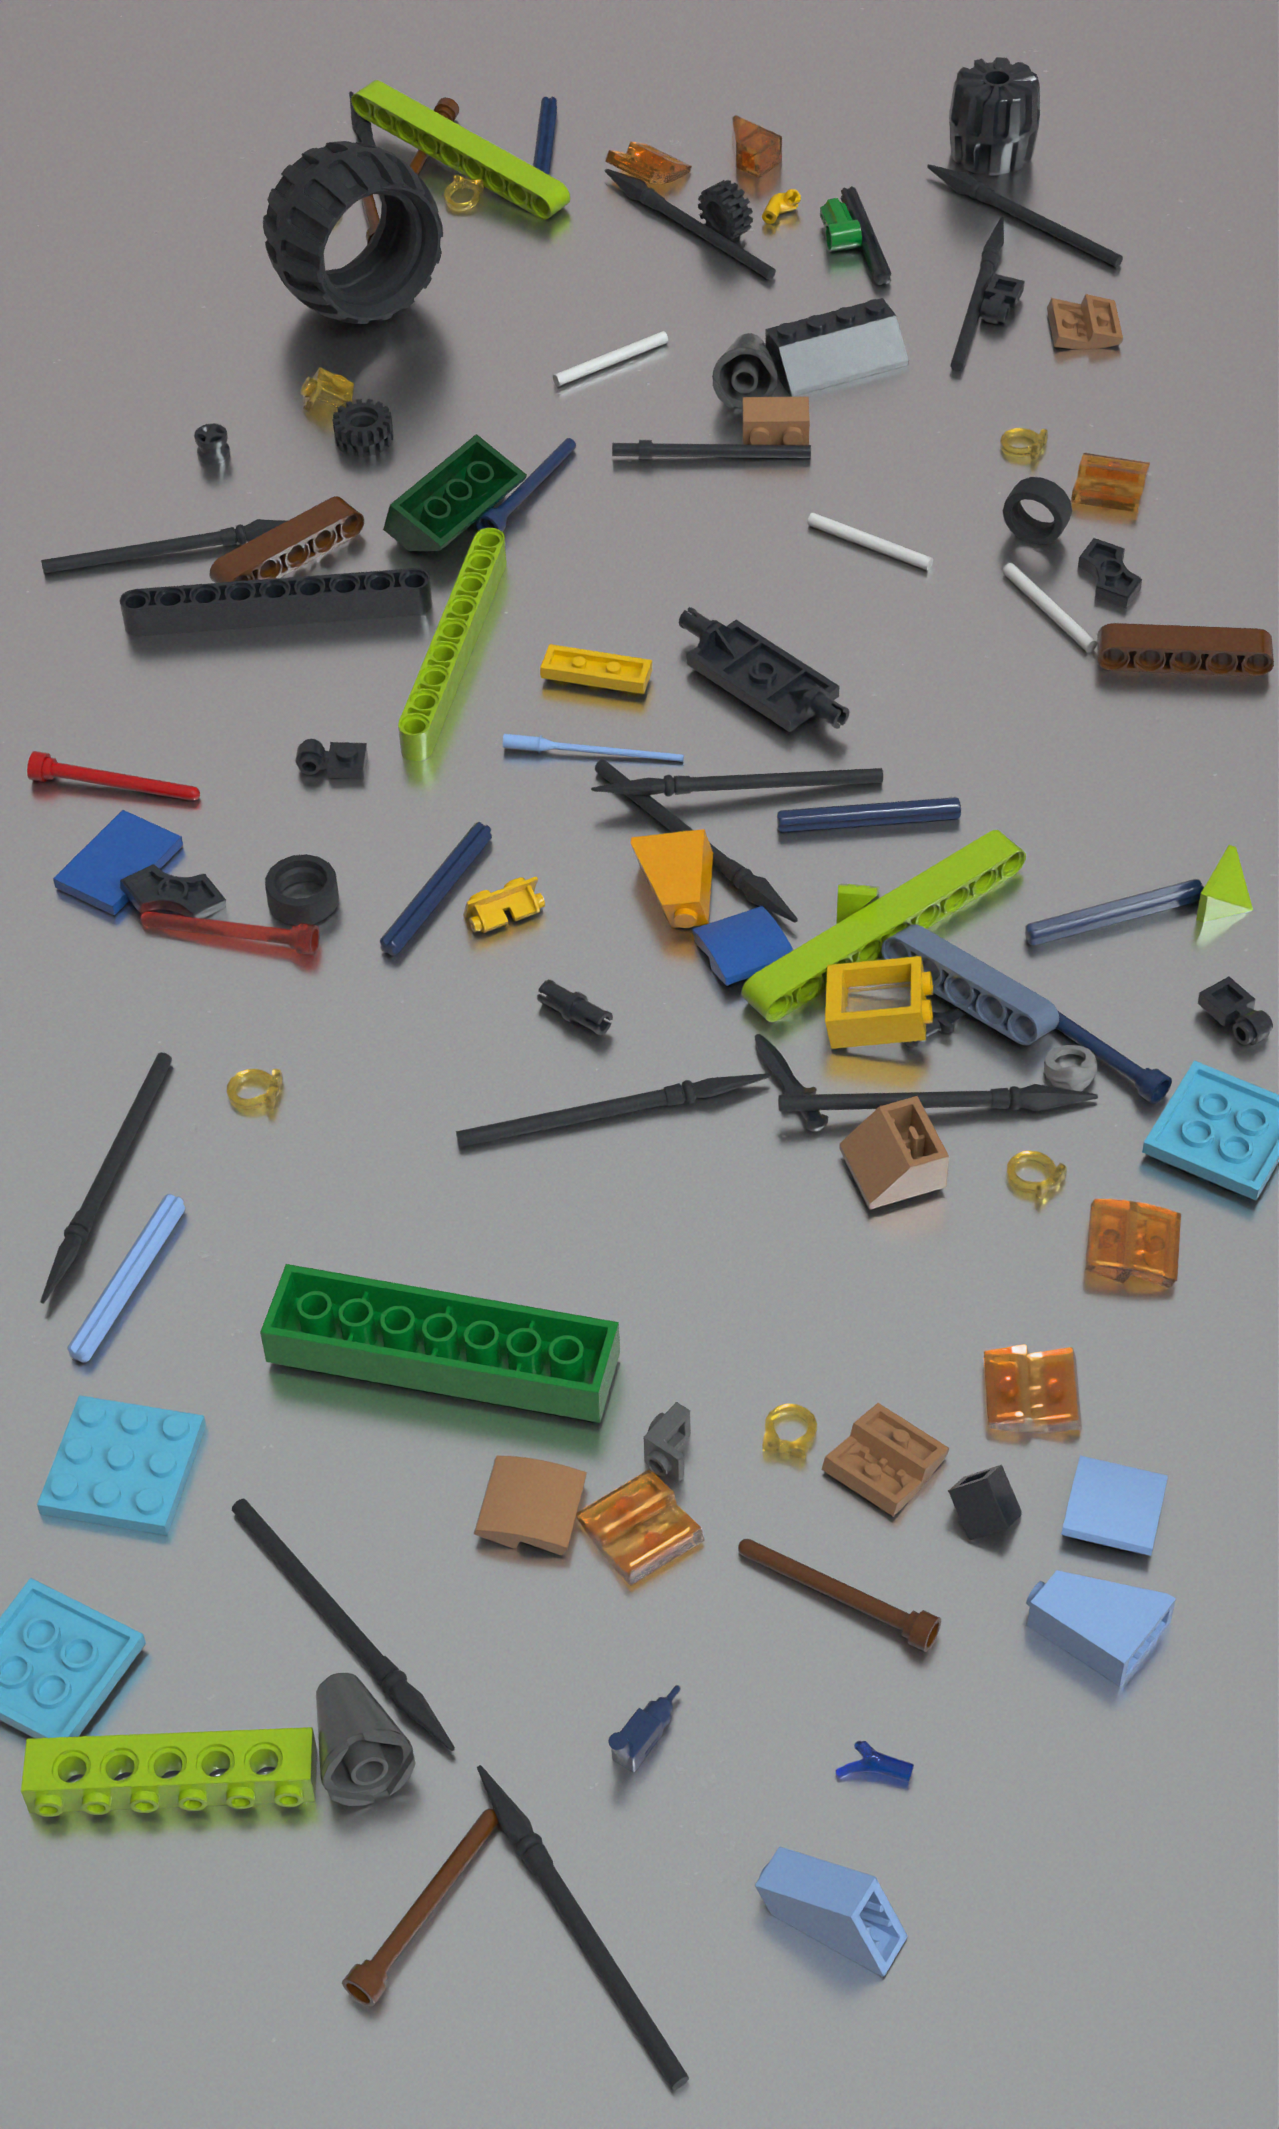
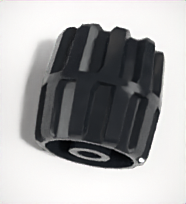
M997 57L990 63L985 62L982 58L974 60V67L971 69L962 67L958 71L956 81L954 82L949 111L952 158L956 164H961L965 167L966 171L974 174L1000 176L1021 170L1023 164L1029 163L1034 154L1039 128L1040 83L1036 73L1031 72L1030 67L1025 63L1016 62L1012 65L1008 58Z

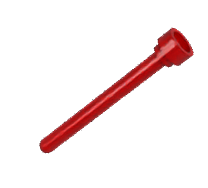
M33 751L28 760L27 776L29 780L46 782L47 779L53 780L54 777L190 801H195L200 797L199 789L194 786L58 763L56 758H51L49 753Z

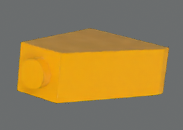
M705 829L631 837V846L640 868L670 927L691 928L693 926L709 924L713 851Z

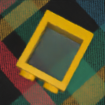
M921 956L827 965L825 1024L831 1049L926 1040V1024L933 1023L931 1000H926V995H933V981L931 971L924 972Z

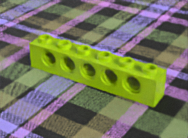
M313 1727L26 1739L21 1793L29 1813H36L45 1817L58 1816L62 1812L84 1811L88 1814L102 1815L110 1810L123 1809L150 1813L158 1808L180 1807L188 1811H198L206 1806L228 1805L235 1809H246L254 1804L276 1803L283 1807H295L302 1802H315L317 1746ZM264 1767H275V1770L269 1774H256ZM227 1769L221 1776H209L214 1770ZM169 1771H180L175 1777L169 1779L161 1778ZM121 1773H132L124 1780H114ZM74 1775H84L80 1780L76 1782H66L70 1777Z

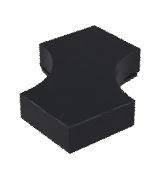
M1093 538L1080 555L1078 567L1086 570L1095 578L1097 582L1095 598L1127 609L1140 591L1142 579L1130 572L1124 565L1125 548Z
M152 864L120 880L121 890L140 914L149 910L166 909L181 913L193 923H196L226 908V899L204 873L193 877H177L163 872Z

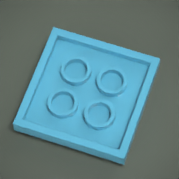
M1194 1060L1145 1139L1142 1153L1257 1200L1279 1162V1095Z
M79 1395L38 1500L37 1507L41 1515L168 1536L206 1427L204 1415Z
M30 1578L0 1617V1720L33 1738L78 1737L145 1646L144 1635Z

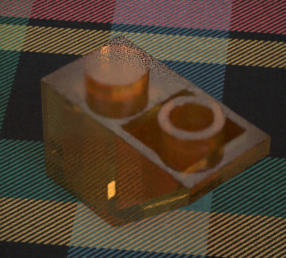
M737 115L732 117V147L736 168L760 178L782 163V136Z

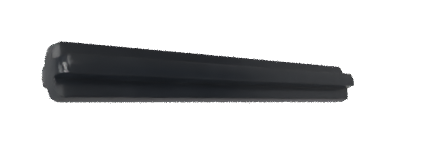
M853 186L848 189L844 187L841 190L842 196L840 199L842 203L846 204L852 220H858L862 233L861 249L873 279L877 285L889 284L892 273L859 194Z

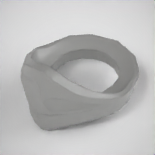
M1065 1045L1057 1047L1048 1052L1044 1061V1072L1056 1088L1082 1091L1091 1083L1096 1075V1057L1088 1048L1083 1046ZM1067 1054H1076L1085 1058L1081 1066L1062 1067L1055 1062L1058 1057Z

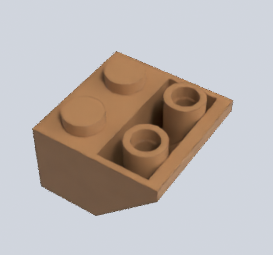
M918 1096L878 1107L839 1143V1149L869 1209L947 1187L949 1155Z

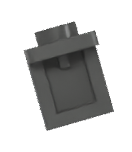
M675 1402L665 1414L663 1412L659 1413L653 1419L648 1432L643 1437L644 1461L648 1467L657 1475L667 1476L677 1483L684 1477V1455L677 1449L691 1435L689 1409Z

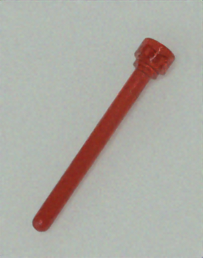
M144 912L141 915V923L147 927L287 944L291 949H296L298 954L315 955L319 946L320 931L318 925L301 923L299 927L293 926L292 929H283L157 912Z

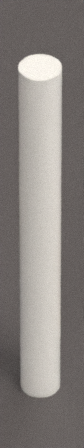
M661 331L553 375V381L557 387L664 345L668 343V336L665 331Z
M811 513L808 518L807 524L811 527L927 571L933 565L932 557L816 513Z
M1013 563L1005 565L1003 574L1086 652H1092L1096 648L1097 641Z

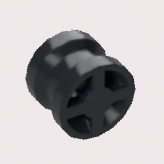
M215 423L205 424L197 428L194 438L198 445L197 456L199 461L207 465H217L225 462L230 457V447L226 443L228 439L226 428Z

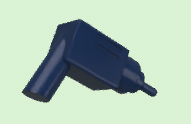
M679 1685L674 1686L667 1697H658L656 1701H649L643 1710L638 1708L622 1730L613 1733L609 1737L608 1743L611 1747L612 1759L632 1772L638 1769L661 1739L664 1728L672 1719L670 1714L673 1710L672 1701L681 1690Z

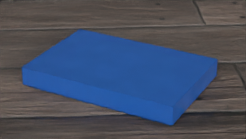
M122 810L53 878L55 888L115 916L129 901V898L120 888V880L152 864L161 869L183 846L182 836Z

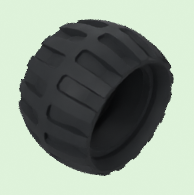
M337 141L326 143V146L321 148H311L301 154L302 157L293 165L289 164L283 170L281 179L275 189H271L267 199L269 205L267 214L263 216V230L267 241H265L266 250L273 268L286 288L300 302L323 316L355 324H368L369 320L384 321L392 318V314L401 309H407L415 302L414 298L421 290L427 288L432 280L431 275L435 265L439 264L441 258L440 242L441 237H443V225L438 214L437 204L430 190L408 164L394 154L377 146L360 142ZM373 194H379L382 202L381 217L376 231L367 246L355 259L342 268L325 270L324 250L337 221L358 200Z

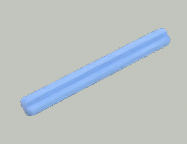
M172 1194L164 1196L68 1345L71 1358L82 1363L90 1360L185 1211L182 1198L175 1197Z

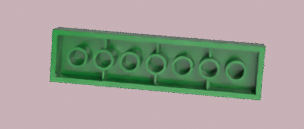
M286 1264L260 1331L265 1359L268 1363L599 1423L601 1422L620 1355L619 1322Z

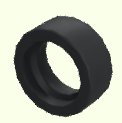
M1029 477L1021 480L1014 486L1004 503L1002 512L1004 522L1009 530L1019 539L1033 544L1045 545L1054 542L1062 534L1070 521L1072 506L1066 492L1055 482L1041 477ZM1021 500H1034L1043 504L1053 515L1054 521L1041 522L1032 518L1022 507Z
M308 854L292 855L278 861L270 868L265 877L268 907L274 917L284 923L297 926L317 923L334 912L339 902L336 872L329 862L318 856ZM310 881L323 886L317 894L307 898L295 899L281 894V891L287 886L296 882Z

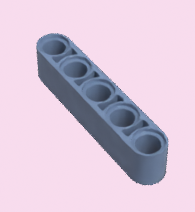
M917 924L910 925L886 939L882 945L884 960L921 956L924 972L931 971L933 993L1020 1044H1032L1055 1029L1059 1023L1058 1010L1048 999Z

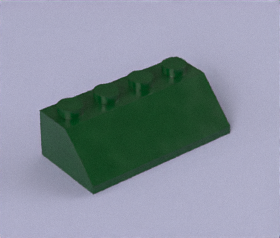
M476 434L389 505L383 530L408 551H441L526 479L527 474Z

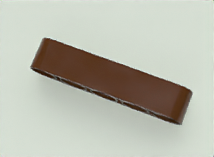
M331 497L219 557L212 564L209 576L214 583L281 578L356 537L364 526V517L341 497Z
M1110 623L1102 626L1097 633L1098 663L1102 668L1110 671L1256 677L1268 674L1274 666L1272 636L1264 629Z

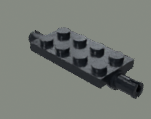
M689 607L688 611L684 610L678 622L679 626L700 640L697 647L687 653V665L787 731L791 732L815 714L836 729H839L840 724L843 726L848 720L849 709L834 701L839 697V685L740 621L735 620L725 626L717 620H709L692 607Z

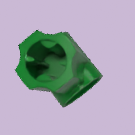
M838 198L828 199L820 207V218L825 227L826 243L829 252L861 248L862 233L859 221L852 220L846 204L840 202Z

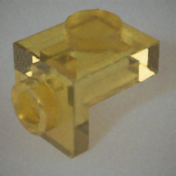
M319 367L313 378L307 377L301 390V395L304 396L303 409L309 411L316 399L336 408L340 406L346 408V402H352L354 383L341 375L333 374Z

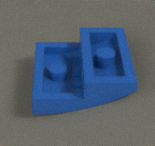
M763 906L692 929L695 943L709 956L711 970L725 985L747 979L793 951L782 929Z

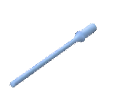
M505 733L503 735V748L538 751V753L556 749L684 761V755L560 743L543 738L542 735L540 737Z

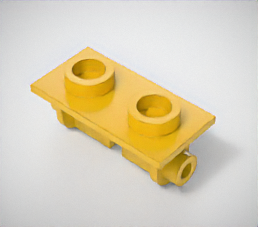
M537 876L527 880L523 877L516 878L506 883L503 889L492 893L489 890H483L472 895L466 903L463 914L464 919L471 917L469 921L474 932L481 931L486 933L508 924V919L504 913L508 909L514 922L540 913V908L545 907V901L541 893L534 894L538 882Z

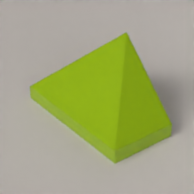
M1228 845L1202 890L1197 921L1204 923L1253 911L1235 846Z
M839 884L836 924L861 910L879 894L880 887Z

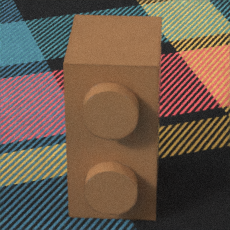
M809 396L743 397V444L809 445Z

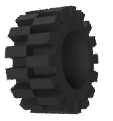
M723 180L701 192L702 195L698 198L701 202L698 204V209L702 210V213L699 215L701 219H705L706 223L704 225L731 241L750 230L753 218L749 215L753 211L752 208L747 206L750 203L749 199H744L743 197L745 192L742 189L737 190L738 184L735 182L731 184V180Z
M356 399L357 404H352L349 401L346 402V408L343 406L337 408L338 412H334L332 421L335 444L337 447L339 446L342 452L347 450L348 455L351 456L358 452L359 457H364V453L369 452L370 456L376 455L375 450L381 453L385 451V446L389 447L391 445V440L394 438L392 416L387 406L383 407L382 402L378 401L374 405L373 399H367L366 403H362V399Z

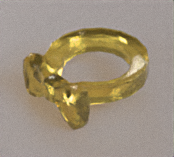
M455 175L453 178L454 182L449 184L444 191L446 205L456 211L469 210L476 206L480 200V194L484 191L483 180L465 179L462 176ZM458 189H472L474 195L468 202L456 203L451 199V195Z
M1015 428L1006 431L1001 436V450L1006 455L1012 457H1031L1032 460H1037L1040 451L1047 443L1048 430L1041 429L1040 434L1026 428ZM1016 436H1025L1030 438L1034 444L1029 447L1017 448L1008 444V440Z
M247 1069L237 1073L227 1084V1095L230 1103L242 1110H256L264 1106L268 1110H273L276 1096L283 1083L282 1073L279 1069H273L272 1075L259 1069ZM248 1079L261 1080L269 1087L265 1094L251 1099L241 1098L236 1094L238 1085Z
M1037 1151L1020 1152L1007 1163L1006 1177L1009 1184L1023 1193L1035 1194L1036 1199L1040 1201L1047 1196L1051 1189L1065 1180L1067 1176V1168L1064 1164L1059 1163L1056 1167L1053 1160ZM1036 1161L1046 1168L1049 1177L1042 1182L1025 1181L1017 1176L1015 1169L1023 1162Z
M797 1404L777 1406L769 1412L765 1419V1435L762 1439V1449L768 1452L779 1451L785 1454L789 1453L799 1459H805L808 1454L807 1447L816 1438L817 1421L814 1415L807 1408ZM785 1415H796L806 1422L808 1430L795 1441L781 1440L774 1428L777 1419Z

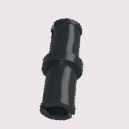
M549 979L538 990V992L547 996L538 994L537 1000L562 1013V1018L570 1023L578 1022L598 1035H603L609 1030L612 1023L604 1020V1018L609 1021L613 1020L612 1013L589 1002L587 996L581 992L572 993Z

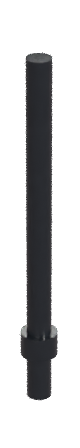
M639 440V443H612V456L639 457V460H652V457L811 459V445L652 443V440Z

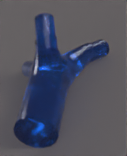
M857 1741L854 1744V1748L863 1756V1759L848 1763L835 1770L838 1778L851 1773L873 1772L909 1783L914 1764L880 1753L871 1747L867 1741Z

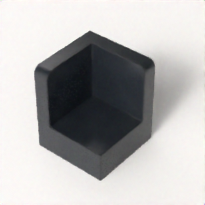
M1002 1464L965 1476L948 1490L965 1532L971 1540L1008 1529L1022 1515L1021 1508Z

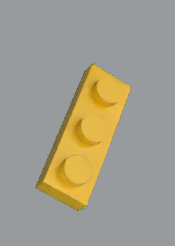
M549 644L540 666V676L544 679L640 694L645 693L653 671L652 660L553 644Z

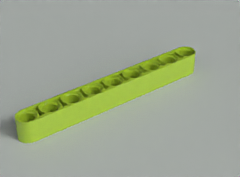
M379 80L372 81L353 94L351 98L354 110L362 118L541 219H549L570 203V193L567 187L559 180Z
M485 528L475 534L399 719L400 748L402 756L407 760L423 761L429 758L434 751L506 568L505 535L499 529Z
M992 830L756 972L745 982L741 992L742 997L769 1022L780 1020L826 991L827 965L874 961L883 956L882 945L886 939L910 925L917 924L928 929L1014 876L1025 863L1026 853L999 830Z

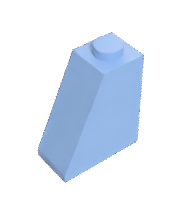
M1056 1570L1046 1584L1039 1581L1030 1592L1026 1604L1030 1606L1027 1626L1120 1687L1171 1623L1176 1598L1168 1593Z
M779 1846L769 1864L763 1868L755 1884L757 1891L772 1916L875 1974L885 1976L908 1937L875 1876Z

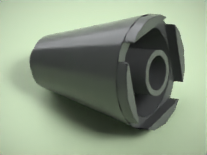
M752 333L743 334L735 340L717 361L712 375L713 388L717 397L726 406L731 408H743V397H773L778 382L775 365L764 341L758 335Z
M335 1673L327 1677L318 1686L316 1691L322 1785L333 1801L347 1806L374 1803L372 1795L385 1790L388 1791L389 1796L392 1795L408 1781L416 1765L410 1741L356 1675L352 1673Z

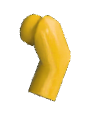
M789 189L786 193L773 195L762 214L763 221L767 224H773L779 214L794 211L801 201L800 193L795 189Z

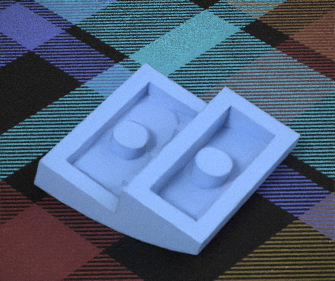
M1080 1455L1061 1535L1151 1556L1168 1475Z

